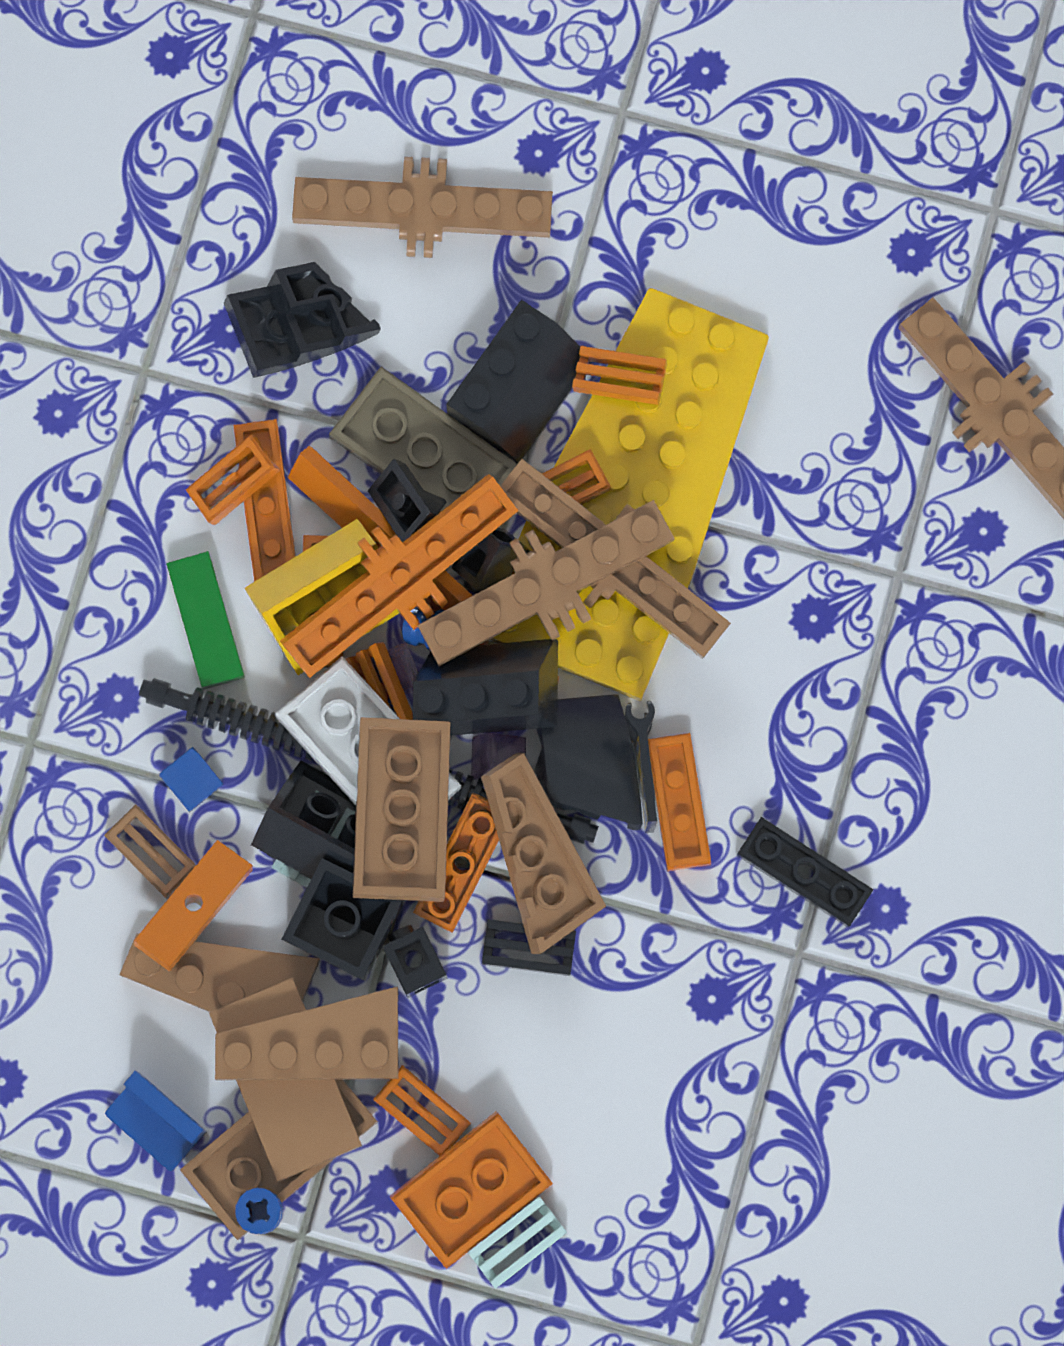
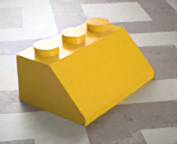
M358 519L244 588L298 676L304 671L281 644L280 640L366 572L361 561L367 556L358 546L357 542L365 538L374 550L378 549V546ZM394 610L368 632L398 615V610Z

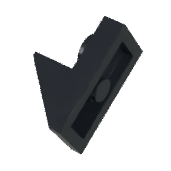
M393 459L368 489V493L402 542L433 519L447 503L445 499L423 490L406 463L397 459Z

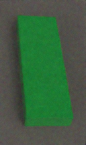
M209 551L166 563L202 689H209L245 678Z

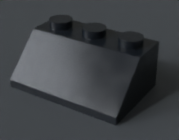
M521 299L447 402V414L518 464L521 459H524L573 390L572 384L574 378H576V366L580 360V346L558 323Z
M543 639L478 645L438 666L430 651L413 682V720L450 722V736L557 727L558 640Z
M300 760L267 808L251 846L301 872L310 879H312L322 858L354 874L356 805L329 775ZM349 808L355 814L348 816L336 839L331 835L346 809Z

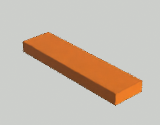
M277 419L233 425L236 446L249 435L257 437L261 442L260 446L271 456V461L276 463L280 469L277 474L244 501L254 582L296 557ZM253 452L239 462V468L255 456ZM257 468L253 473H251L247 478H245V479L241 482V484H242L246 479H248L252 474H254L259 468Z

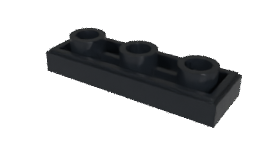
M760 817L736 855L847 928L851 926L874 890L763 817ZM803 864L810 866L813 870V876L810 879L801 878L797 871L798 866Z

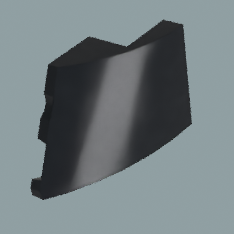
M316 262L277 269L274 271L267 287L228 294L224 301V306L253 378L280 372L324 358L379 334L381 330L379 323L375 319L369 321L351 303L352 297L343 288L332 283L330 276Z
M619 695L558 699L557 727L536 729L542 748L535 771L551 805L563 810H575L583 816L597 820L601 815L626 822L627 829L641 830L643 819L639 783L631 739Z

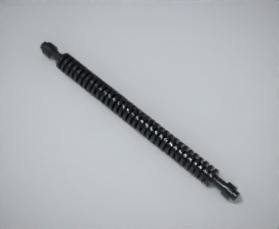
M153 678L152 681L144 679L141 684L139 696L146 698L147 704L160 708L168 705L187 711L186 721L193 723L197 717V724L204 726L207 719H209L208 728L215 729L218 722H220L218 730L226 733L230 725L229 734L236 737L241 729L240 738L247 740L252 732L251 742L259 743L261 736H263L262 745L269 747L273 739V749L279 751L283 743H285L283 751L288 754L292 752L295 746L294 756L300 758L305 751L281 723H278L279 720L275 716L276 712H272L269 719H267L269 713L267 709L262 708L257 716V706L250 705L246 712L247 703L240 701L235 709L236 699L229 698L225 704V696L218 694L214 701V692L207 691L203 698L204 689L197 687L192 695L171 688V683ZM306 751L305 759L312 761L313 758ZM449 768V773L452 775L453 769ZM457 771L454 778L461 785V789L448 800L449 806L453 807L456 799H459L457 808L464 810L473 792L487 799L481 778L478 779L476 786H474L475 776L468 775L464 783L462 782L464 773ZM556 812L571 841L584 844L586 840L594 843L599 826L591 824L592 819L578 814L570 817Z

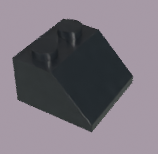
M322 858L281 940L366 981L387 939L402 900L353 898L354 874Z

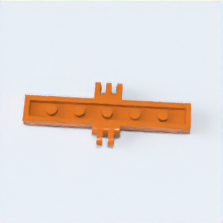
M488 474L404 542L396 534L388 539L377 526L371 533L381 545L378 549L374 550L365 538L357 542L358 546L367 556L361 561L366 572L280 640L281 644L305 674L311 678L396 609L408 625L415 630L420 622L411 610L417 606L422 614L429 619L435 613L426 603V598L431 595L433 601L441 608L448 603L432 580L519 510L494 477Z

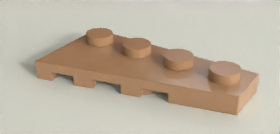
M515 753L481 776L531 954H542L605 908L606 904L524 753Z
M133 941L119 975L205 1011L212 1012L292 977L304 1001L320 959L194 941L169 972L135 947Z
M398 986L215 1034L216 1081L399 1079Z

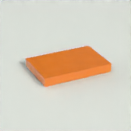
M495 1111L391 1194L390 1198L447 1269L553 1183L499 1113Z

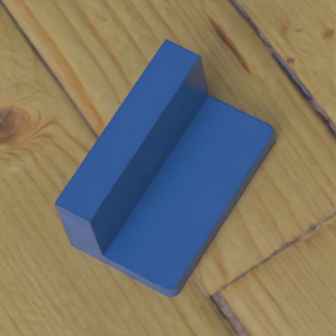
M135 1070L124 1082L123 1085L126 1088L106 1110L105 1115L168 1171H174L207 1131L146 1077Z

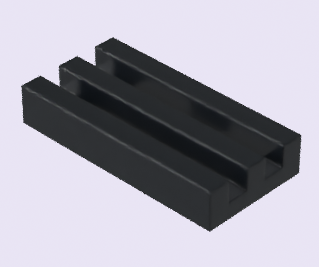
M487 919L482 965L563 976L571 975L576 936L575 930L561 939L566 940L565 947L551 946L542 953L564 957L563 965L492 956L493 948L530 953L531 950L528 942L494 938L495 931L526 935L523 924Z

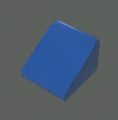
M194 747L186 751L159 774L160 778L189 813L224 785Z

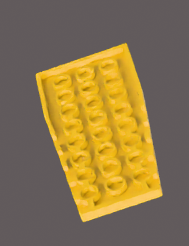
M649 288L616 351L667 360V369L659 405L592 395L554 467L589 449L592 450L611 486V490L584 503L582 506L606 525L613 522L627 504L637 509L654 500L675 540L647 555V557L688 589L769 336L691 303ZM608 364L607 366L618 369L656 374L655 371L635 369ZM601 377L599 381L600 383L652 391L653 385L618 381ZM587 463L552 482L559 486L591 470ZM594 479L567 492V494L572 497L598 484V482ZM528 521L525 522L518 540L530 551H532V548L525 534L532 530L535 532L541 545L550 542L555 552L562 549L538 529H532ZM589 586L580 592L579 596L582 602L591 593L592 587ZM616 591L609 600L601 595L591 608L584 604L591 617V620L584 624L578 618L575 609L568 611L575 625V628L569 632L566 631L559 617L552 620L558 628L560 635L556 638L558 640V668L641 702L669 636L665 629ZM536 614L490 640L497 643L550 639Z

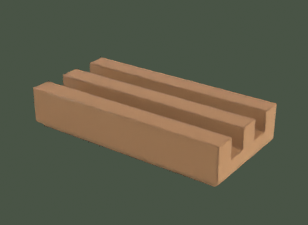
M136 804L104 835L166 899L173 894L196 866ZM135 818L185 866L181 871L177 872L130 824ZM123 830L171 878L166 885L117 837Z

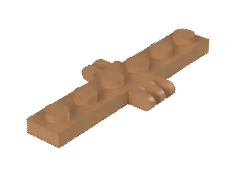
M404 156L402 183L295 177L293 223L399 229V240H407V257H415L417 241H424V258H433L434 242H442L443 232L550 238L553 191L446 185L447 159H438L437 175L430 174V158L422 157L420 174L413 173V157Z
M931 298L900 323L898 329L967 407L960 414L964 422L952 433L957 439H960L968 431L973 430L976 435L963 445L968 452L974 450L982 442L987 448H990L997 442L1064 519V447L1033 413L1054 395L1053 392L1046 388L1034 398L1030 392L1039 386L1042 380L1038 375H1035L1025 384L1021 383L1019 379L1024 377L1031 369L1026 362H1023L1003 378L934 298Z
M523 459L520 460L500 485L519 510L517 514L561 548L606 525ZM627 504L615 520L635 509ZM647 556L591 585L590 587L593 590L583 602L588 608H591L601 595L609 600L616 591L701 659L706 656L731 624V622Z
M650 501L556 552L550 542L541 545L533 530L525 534L532 551L525 553L518 539L509 542L517 559L510 562L515 574L418 625L438 666L536 614L551 640L560 636L558 628L552 621L553 619L559 617L567 632L575 628L568 611L575 609L578 618L583 624L591 620L577 592L675 540L655 501Z

